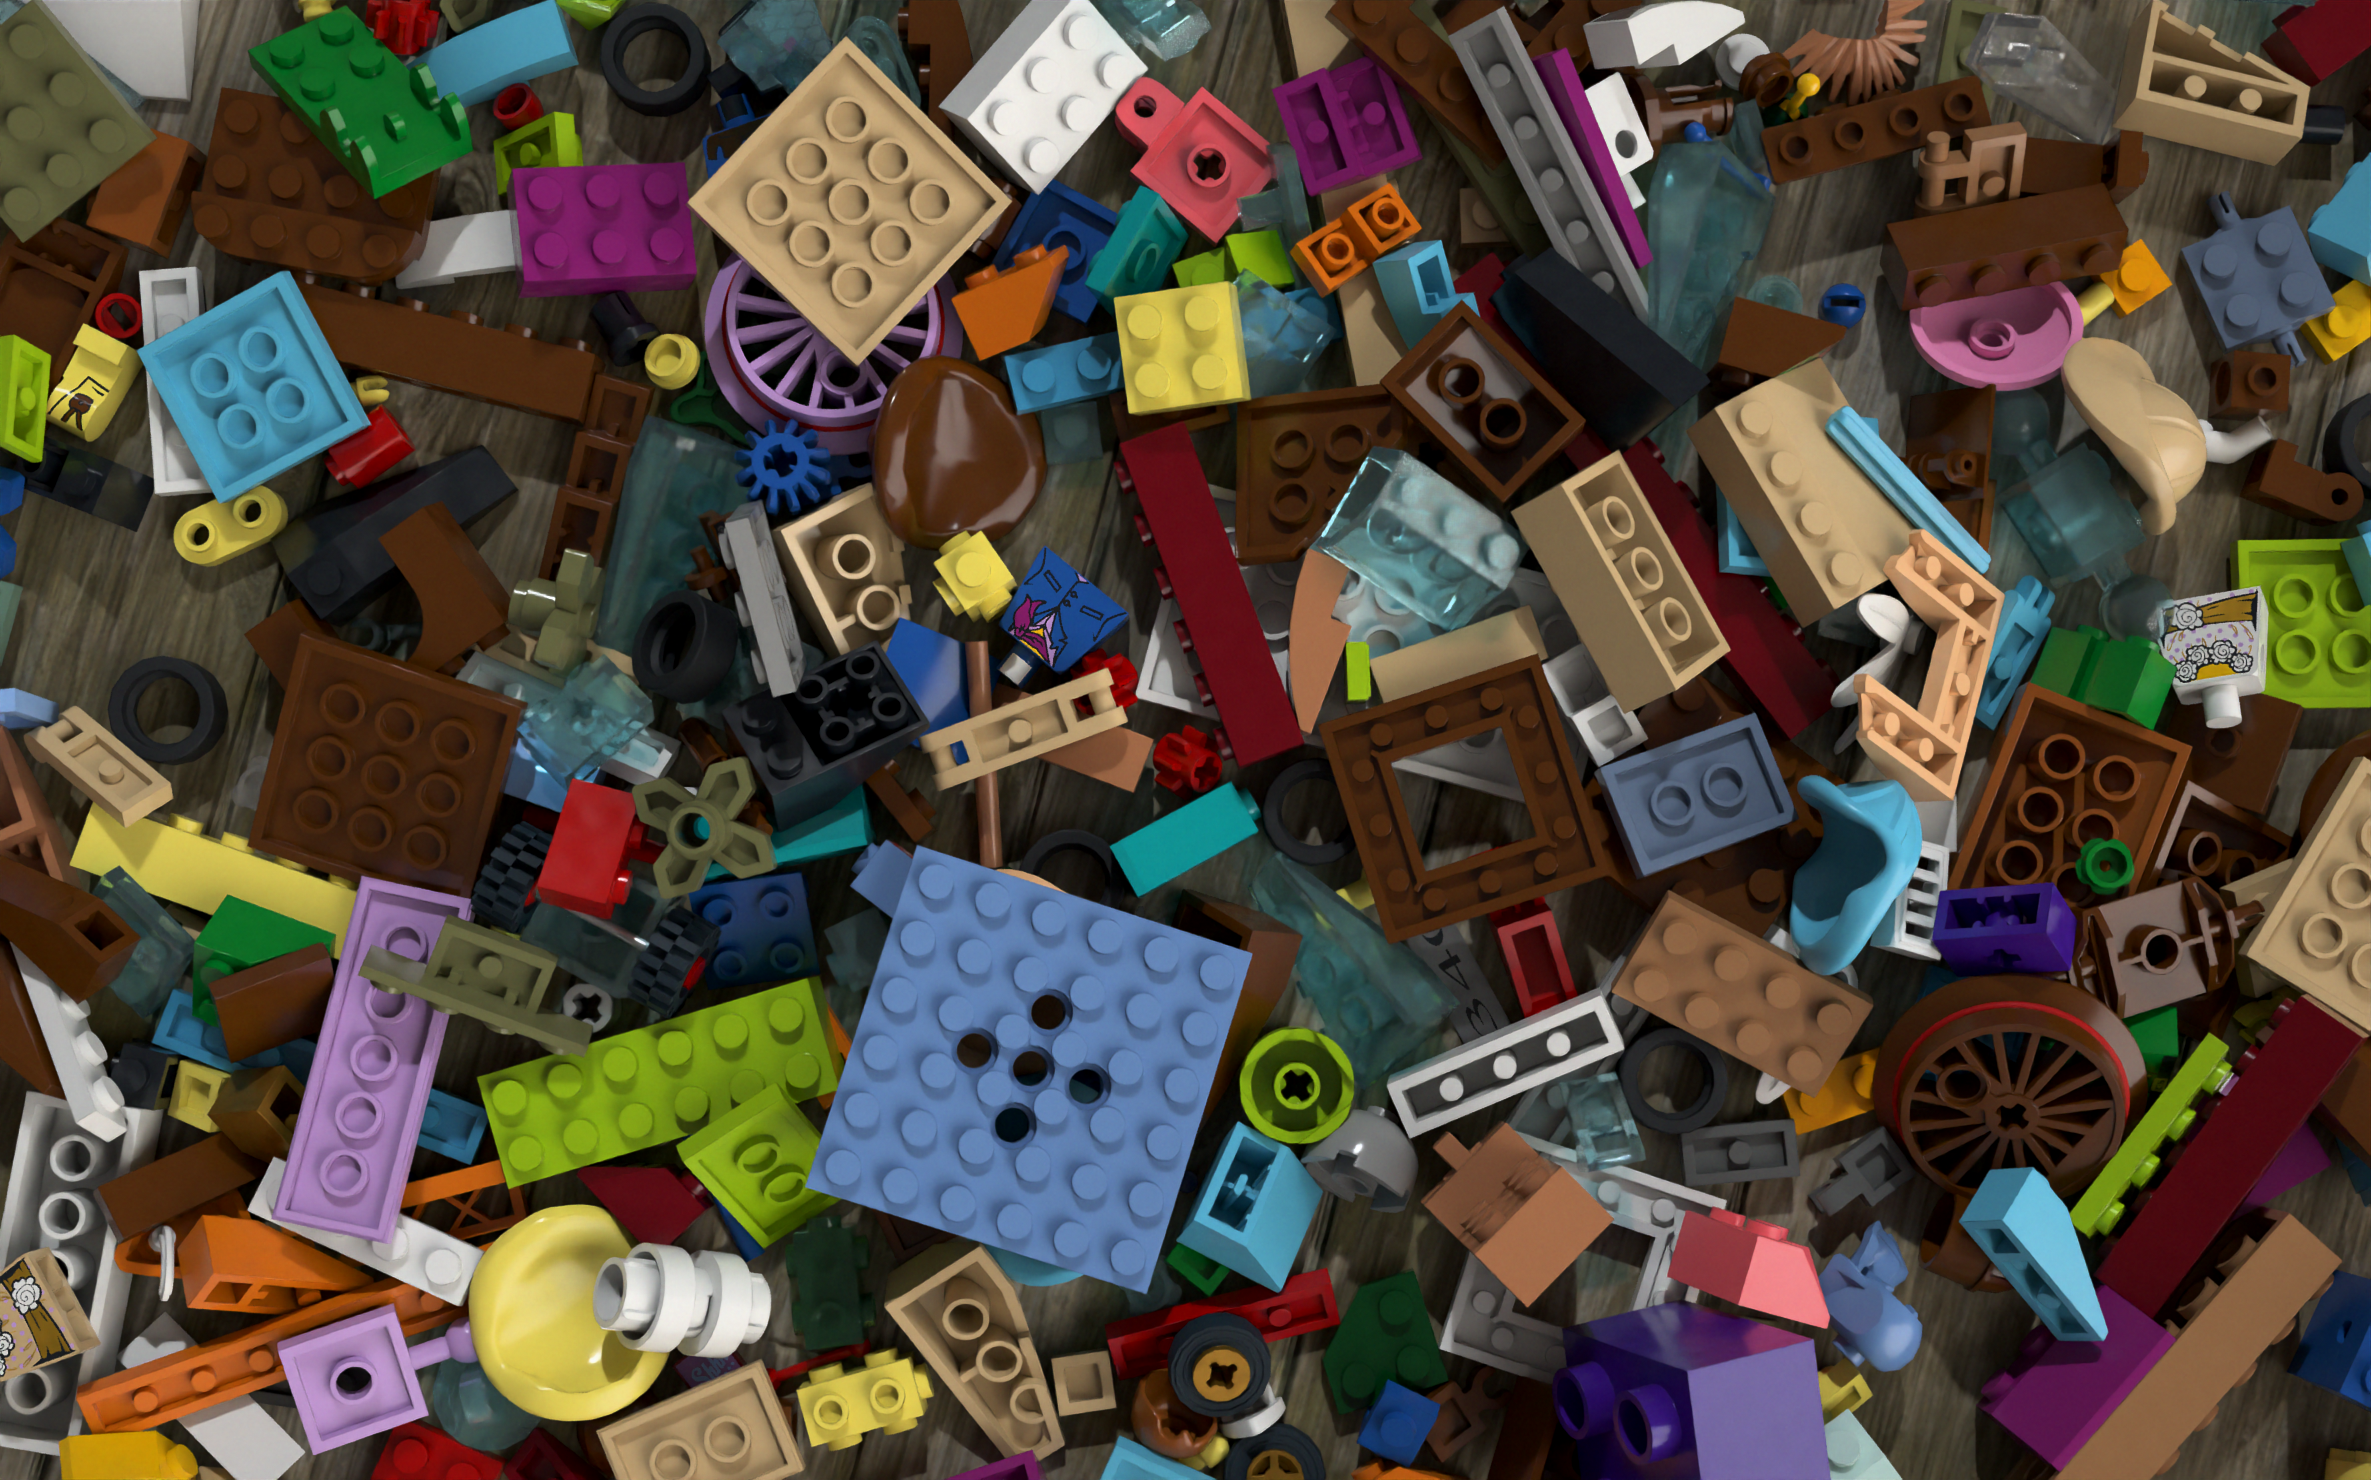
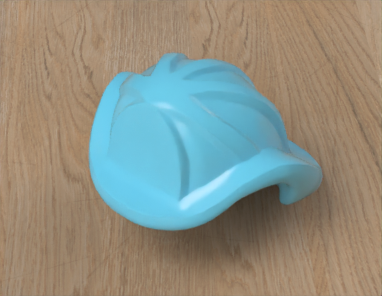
M1810 775L1803 777L1798 782L1797 791L1801 798L1819 811L1823 821L1824 833L1820 846L1794 875L1789 926L1792 944L1797 955L1808 969L1817 974L1825 976L1835 974L1846 968L1856 958L1888 911L1893 900L1907 887L1917 868L1922 850V830L1919 815L1908 792L1894 779L1859 781L1835 786L1821 776Z

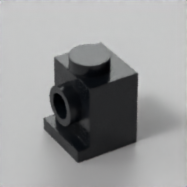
M133 1038L132 1042L123 1044L122 1051L119 1050L115 1053L108 1069V1077L120 1089L125 1104L152 1111L167 1109L170 1105L180 1060H188L190 1057L151 1043V1041Z

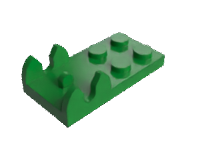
M347 5L249 49L248 54L251 67L374 199L473 151L468 120L457 95L454 92L443 96L440 101L437 86L428 65L423 62L412 67L409 71L379 39L373 38L374 33L365 26Z

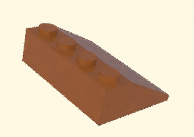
M2027 682L2016 688L2007 706L1958 829L1957 852L1949 853L1947 890L2053 882L2069 908L2078 907L2082 909L2135 894L2193 747L2033 683ZM2102 838L2104 841L2117 839L2130 850L2135 868L2133 878L2127 886L2118 887L2114 894H2096L2091 891L2090 885L2081 883L2076 875L2075 863L2082 856L2080 850L2086 842L2092 839ZM2103 860L2100 862L2099 867L2102 871L2106 872L2109 870L2110 865L2107 861Z

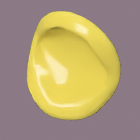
M565 1205L537 1211L504 1232L487 1249L474 1270L469 1289V1326L475 1353L492 1385L510 1402L530 1414L558 1421H586L610 1415L629 1406L644 1394L657 1379L668 1359L670 1352L659 1353L627 1349L619 1341L615 1330L601 1329L595 1319L593 1291L601 1267L609 1258H626L634 1247L641 1244L609 1209L592 1205Z

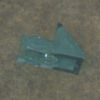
M1615 1072L1559 1083L1563 1107L1575 1138L1577 1168L1579 1172H1592L1646 1160L1645 1149Z

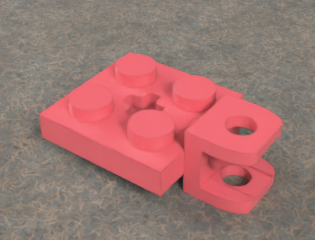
M1141 77L1120 100L1115 109L1114 123L1117 131L1125 141L1143 155L1130 170L1129 176L1141 186L1159 193L1175 215L1213 247H1216L1283 168L1288 158L1205 88L1201 87L1184 107L1185 103L1161 83L1148 77ZM1147 109L1153 115L1144 118L1137 115L1136 111ZM1213 154L1221 159L1218 170L1222 176L1217 180L1211 177L1205 180L1196 176L1198 166L1194 163V160L1199 155L1206 160L1211 158Z

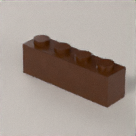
M2099 183L1886 224L1879 264L1902 312L2118 270L2129 229L2105 184Z

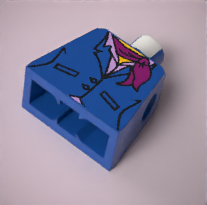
M1044 546L1037 555L999 623L1000 629L1013 639L1016 644L996 669L1021 689L1024 688L1042 664L1063 679L1070 673L1071 668L1082 663V657L1097 650L1125 626L1130 619L1129 613L1048 547Z

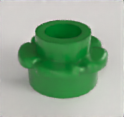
M2095 838L2082 846L2080 850L2082 856L2075 863V871L2080 882L2090 885L2092 892L2100 895L2114 894L2118 887H2124L2130 883L2135 868L2130 850L2124 843L2117 839L2104 841L2102 838ZM2103 860L2107 861L2110 865L2109 870L2106 872L2102 871L2099 867L2100 862Z

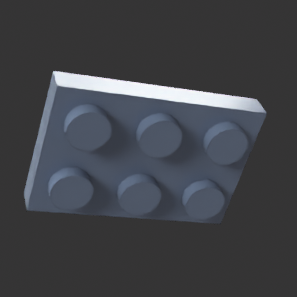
M1756 713L1600 767L1594 772L1637 880L1792 824L1799 819Z

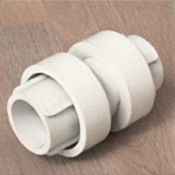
M641 1243L637 1245L626 1258H609L598 1273L593 1291V1312L601 1329L615 1330L619 1341L627 1349L667 1353L677 1347L682 1354L687 1356L715 1359L726 1358L737 1349L740 1343L753 1344L762 1336L768 1324L771 1310V1294L767 1281L762 1274L751 1273L740 1256L707 1250H699L689 1255L681 1247L654 1243Z

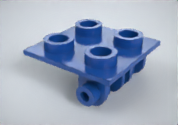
M801 870L705 883L700 890L688 893L692 912L721 928L717 949L712 953L713 958L710 965L706 966L704 970L708 990L820 974L807 903L809 885L807 876H802Z

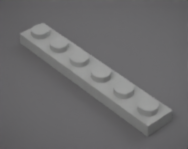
M1501 7L1448 36L1556 252L1646 326L1653 324L1659 316L1505 7Z

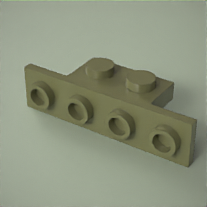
M450 914L446 917L428 965L371 944L358 973V976L369 979L375 988L390 994L408 993L426 1000L431 1008L449 1015L463 1013L482 1020L483 1024L494 1032L504 1035L518 1033L535 1039L541 1047L558 1055L573 1053L584 1057L588 1049L593 1025L539 1006L559 958L558 954Z

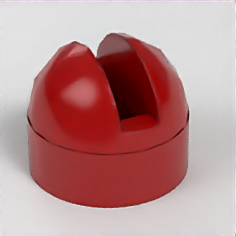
M515 83L506 87L499 93L493 104L494 115L511 131H515L542 118L544 114L539 97L524 83Z
M110 294L104 297L97 305L95 313L96 322L99 328L112 338H131L143 326L142 307L133 297L127 294ZM116 302L134 325L126 331L123 330L117 318L107 309Z

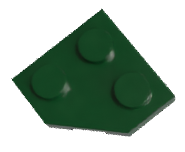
M1410 1268L1358 1285L1341 1320V1324H1339L1334 1336L1331 1337L1321 1356L1339 1415L1374 1405L1387 1380L1393 1381L1413 1392L1449 1381L1414 1269Z

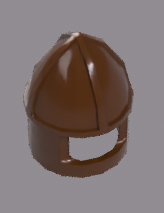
M1946 1191L1934 1207L1924 1229L1919 1247V1266L1961 1284L1964 1289L1973 1293L1983 1291L1996 1294L2015 1290L1959 1223V1220L1970 1204V1199Z

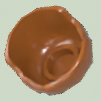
M1168 1368L1150 1370L1140 1380L1132 1402L1131 1425L1139 1441L1149 1449L1164 1456L1186 1459L1204 1452L1217 1432V1417L1194 1412L1181 1402L1169 1381Z

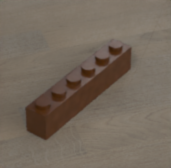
M288 270L341 368L368 375H379L385 379L584 428L595 376L597 373L604 372L606 364L596 354L592 353L593 346L591 344L573 338L560 337L557 345L537 340L539 333L524 326L506 323L504 331L484 327V319L471 313L451 310L449 318L429 313L430 305L418 300L397 296L395 304L375 300L376 292L358 285L342 283L341 290L338 291L320 286L322 279L301 271ZM266 273L265 279L273 276V274Z

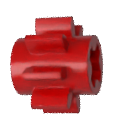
M368 0L365 26L373 28V38L379 39L392 53L410 55L417 53L421 46L426 47L428 38H436L439 12L430 10V0Z
M1099 648L1082 657V663L1070 669V673L1074 677L1071 680L1073 681L1099 670L1109 668L1114 684L1109 686L1116 706L1122 705L1125 713H1127V707L1137 703L1139 700L1135 694L1139 683L1137 671L1133 664L1120 653L1108 659L1103 648ZM1088 694L1073 699L1075 706L1082 713L1090 716L1095 715Z
M1185 725L1182 735L1168 733L1158 742L1153 752V765L1159 771L1154 781L1185 800L1190 799L1193 790L1197 792L1210 790L1217 783L1222 771V760L1216 754L1219 749L1216 741L1207 737L1206 733L1190 725Z

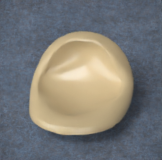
M2090 337L2079 340L2069 348L2061 366V382L2065 392L2082 419L2108 446L2121 466L2127 471L2130 505L2134 521L2151 535L2163 534L2175 522L2176 503L2195 487L2204 473L2207 461V448L2203 429L2192 409L2182 398L2166 387L2156 383L2150 367L2137 351L2121 342Z

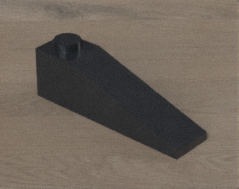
M480 445L315 504L270 540L287 576L320 619L341 628L405 579L378 538L420 508L440 501L445 504L465 532L519 489L486 447Z

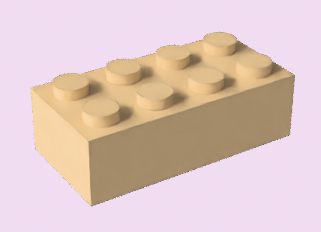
M1619 450L1573 474L1511 511L1513 518L1519 526L1521 537L1532 549L1547 576L1551 590L1559 597L1576 628L1579 640L1587 647L1604 677L1606 688L1615 697L1624 714L1676 691L1731 650Z

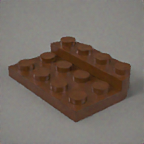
M222 87L201 191H192L191 194L194 227L211 245L229 258L244 265L251 266V263L352 280L360 286H383V281L400 274L414 259L419 261L425 250L442 166L374 199L280 97Z

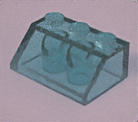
M1377 446L1372 447L1316 544L1317 547L1445 632L1452 631L1505 591L1530 547L1521 537L1519 530L1407 452Z

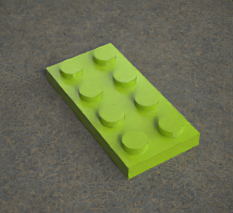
M2211 1033L2207 1034L2069 1213L2073 1227L2093 1241L2099 1232L2108 1237L2117 1228L2128 1212L2122 1202L2134 1187L2142 1191L2154 1180L2163 1167V1164L2160 1163L2161 1159L2157 1156L2169 1141L2176 1145L2183 1137L2186 1138L2198 1121L2195 1117L2197 1113L2193 1111L2204 1096L2211 1099L2217 1091L2221 1093L2232 1078L2233 1073L2231 1069L2233 1066L2229 1064L2231 1062L2230 1047Z

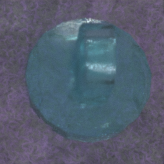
M450 1357L440 1364L433 1384L434 1409L443 1428L461 1444L482 1451L506 1449L529 1436L543 1417L530 1414L505 1398L488 1380L479 1360L473 1363H462Z

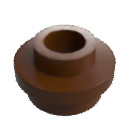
M1779 52L1756 56L1747 63L1742 71V77L1738 86L1740 95L1747 102L1756 103L1760 107H1768L1777 103L1789 92L1793 85L1794 76L1790 71V62Z

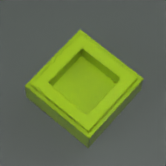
M1346 642L1343 648L1345 704H1365L1371 697L1369 645H1366V642Z

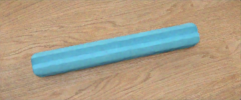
M1843 406L1827 419L1825 431L1917 529H1925L1980 575H1983L1988 570L1991 561L1990 555L1851 407Z

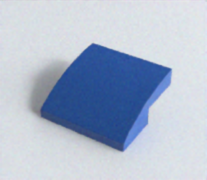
M900 617L886 655L930 722V728L919 737L970 719L965 644ZM989 655L992 696L1001 673L996 669L1001 660ZM917 738L909 744L912 745L911 748L922 751ZM963 741L950 744L957 765L966 763L968 754Z

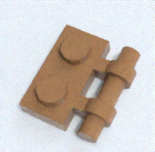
M2018 121L1964 130L1962 150L1949 151L1950 136L1947 133L1941 131L1929 133L1926 140V150L1922 151L1919 155L1918 174L1923 180L1921 193L1915 198L1914 217L1921 218L2019 199L2027 132ZM1959 178L1957 193L1945 195L1946 180Z

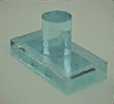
M1286 140L1265 145L1274 189L1239 197L1235 201L1243 232L1282 223L1288 255L1298 265L1289 252L1296 243L1311 235L1312 229L1294 147Z

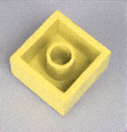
M1229 281L1114 298L1127 404L1130 414L1142 416L1251 400L1237 286Z

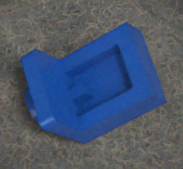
M1387 1380L1374 1405L1368 1406L1364 1413L1356 1443L1370 1449L1381 1458L1391 1459L1409 1468L1438 1417L1440 1404L1393 1381Z

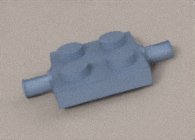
M2229 191L2221 192L2219 198L2217 194L2210 197L2206 204L2209 206L2219 229L2210 238L2182 248L2178 256L2223 354L2249 344L2272 342L2277 354L2291 355L2290 370L2294 366L2297 368L2307 362V359L2301 351L2294 332L2305 322L2332 312L2336 304L2290 205L2259 218H2245L2241 220L2231 200Z

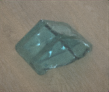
M1244 267L1233 284L1237 286L1251 398L1295 393L1337 329Z

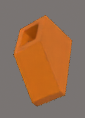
M1040 244L1014 256L1012 259L1015 266L998 272L995 264H992L964 277L967 286L952 297L951 300L980 361L1028 342L1045 327L1070 256L1066 245L1047 252L1044 244Z

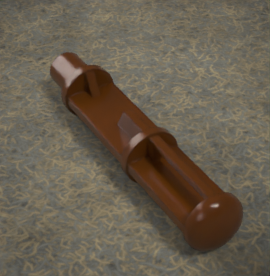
M693 716L687 718L679 725L677 738L681 741V744L687 746L701 767V774L704 777L709 765L730 760L732 757L724 753L709 731L710 726L708 722L702 717ZM752 796L735 820L771 836L773 828L766 819V807L760 799Z

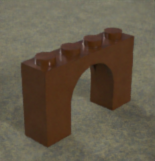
M442 501L420 508L378 538L412 586L422 608L423 631L415 652L406 662L451 677L467 666L462 658L465 653L477 645L484 653L512 634L506 626L509 623L510 596ZM304 597L287 603L244 634L285 692L301 633L309 629L341 640L331 624L321 620Z

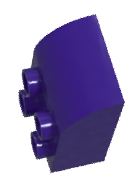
M1682 1299L1562 1328L1567 1367L1561 1368L1555 1373L1552 1383L1554 1407L1561 1425L1568 1435L1576 1439L1581 1480H1831L1814 1339Z

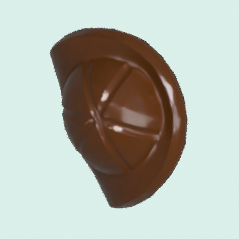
M945 355L924 356L901 370L892 380L880 406L878 417L867 438V454L870 460L872 487L880 516L897 538L906 544L924 550L939 551L940 547L947 541L964 531H967L971 537L982 531L990 543L999 540L1014 530L1025 519L1035 505L1046 481L1048 471L1047 447L1036 413L1030 412L1016 415L1009 383L967 361Z

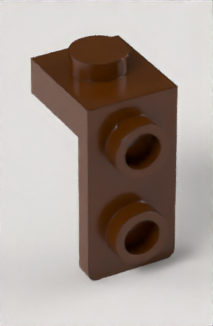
M2120 130L2104 145L2027 137L2020 195L2036 196L2104 183L2114 203L2119 204L2136 191L2139 185H2143L2146 180L2149 168V154L2147 151H2142L2144 132Z

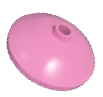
M2061 281L2043 286H2031L2000 292L1991 296H1979L1943 303L1934 307L1912 309L1909 311L1908 320L1909 333L1915 348L1935 370L1954 381L1982 389L1988 384H1995L1996 391H2011L2033 387L2059 375L2067 351L2073 344L2082 340L2084 330L2080 306L2071 291Z

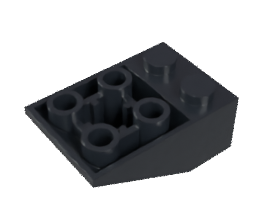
M877 640L804 672L796 692L773 697L771 688L721 710L728 748L734 758L747 757L749 759L757 787L755 794L765 805L766 812L779 833L834 807L930 728L929 720Z

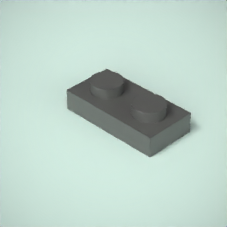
M1793 1118L1706 1125L1691 1133L1677 1134L1682 1184L1685 1187L1800 1176L1795 1122Z

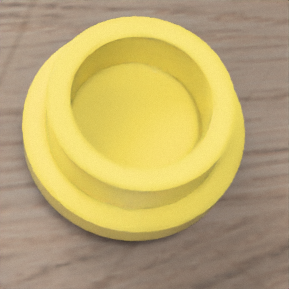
M680 334L660 335L651 341L645 351L644 360L647 375L656 385L664 389L673 390L687 385L696 376L700 367V353L697 346L689 338Z

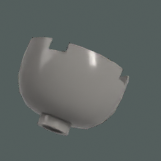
M1368 1106L1366 1111L1350 1109L1346 1119L1338 1129L1319 1141L1308 1143L1301 1157V1163H1307L1305 1169L1315 1182L1324 1189L1352 1203L1355 1199V1193L1373 1198L1370 1209L1389 1213L1405 1210L1414 1189L1419 1167L1417 1149L1411 1138L1409 1139L1407 1132L1398 1126L1399 1118L1392 1112L1378 1106Z

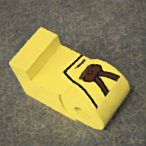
M83 323L73 341L78 348L63 374V380L56 386L47 402L46 420L87 442H92L109 425L142 368L143 362L137 351L132 347Z

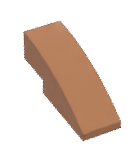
M1309 548L1305 554L1294 590L1287 643L1290 702L1300 732L1305 737H1309L1352 627L1331 618L1351 564Z
M996 683L991 696L992 710L1032 695ZM1077 711L1080 721L1091 717L1088 714ZM1116 726L1034 756V758L1134 795L1153 747L1154 739Z
M0 725V855L83 890L75 867L70 865L72 858L41 788L8 728Z

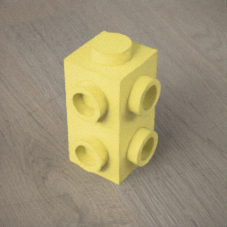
M964 531L941 546L939 552L943 557L934 562L941 577L932 583L954 615L957 617L966 611L973 623L981 617H984L987 623L1002 616L1010 605L1012 596L1016 594L1019 588L1014 577L983 532L979 531L971 537L967 531Z
M892 1346L864 1355L865 1365L843 1370L842 1362H835L808 1371L810 1380L803 1382L796 1391L811 1447L827 1443L829 1451H835L862 1442L861 1433L883 1427L885 1435H892L916 1427L918 1425L916 1417L924 1415L928 1408L927 1398L934 1397L933 1383L927 1364L917 1365L914 1351L899 1355L897 1346Z

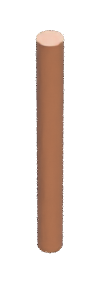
M988 640L965 642L970 718L992 710ZM996 770L974 778L980 864L987 868L1003 866Z

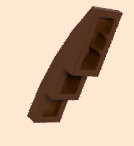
M605 372L596 374L584 428L577 431L564 486L558 488L538 578L556 582L566 548L589 553L594 558V566L605 569L631 484L656 387Z

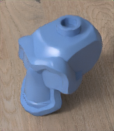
M1876 1221L1868 1226L1860 1246L1850 1259L1841 1253L1834 1255L1818 1279L1830 1316L1828 1325L1838 1334L1831 1343L1857 1368L1866 1360L1876 1370L1888 1372L1900 1370L1913 1360L1921 1344L1922 1324L1917 1319L1918 1313L1911 1305L1906 1304L1904 1306L1892 1294L1894 1287L1906 1280L1908 1270L1896 1240L1892 1234H1887L1883 1230L1880 1221Z

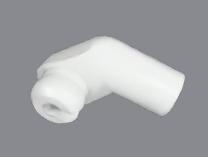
M2259 415L2230 433L2213 431L2210 423L2206 420L2198 419L2206 438L2207 461L2234 463L2274 439L2269 427Z

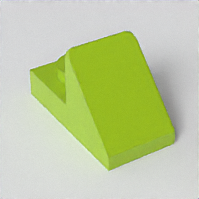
M552 112L493 141L499 196H507V184L511 171L514 168L584 166L581 138L578 134H575L574 114Z
M1277 230L1231 234L1225 237L1224 246L1172 264V271L1178 288L1229 281L1237 286L1239 303L1295 284V279Z
M14 334L1 336L0 447L31 463L42 462L51 355Z

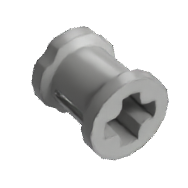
M601 981L575 985L568 990L562 1001V1014L593 1025L592 1033L605 1031L616 1025L623 1010L622 997L617 989L609 983ZM600 996L602 1002L598 1005L597 1009L602 1015L601 1018H585L583 1013L588 1006L583 998Z

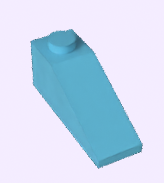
M2034 1167L1989 1170L1959 1223L2059 1341H2104L2108 1334V1329L2065 1204L2051 1189L2048 1180L2037 1172Z

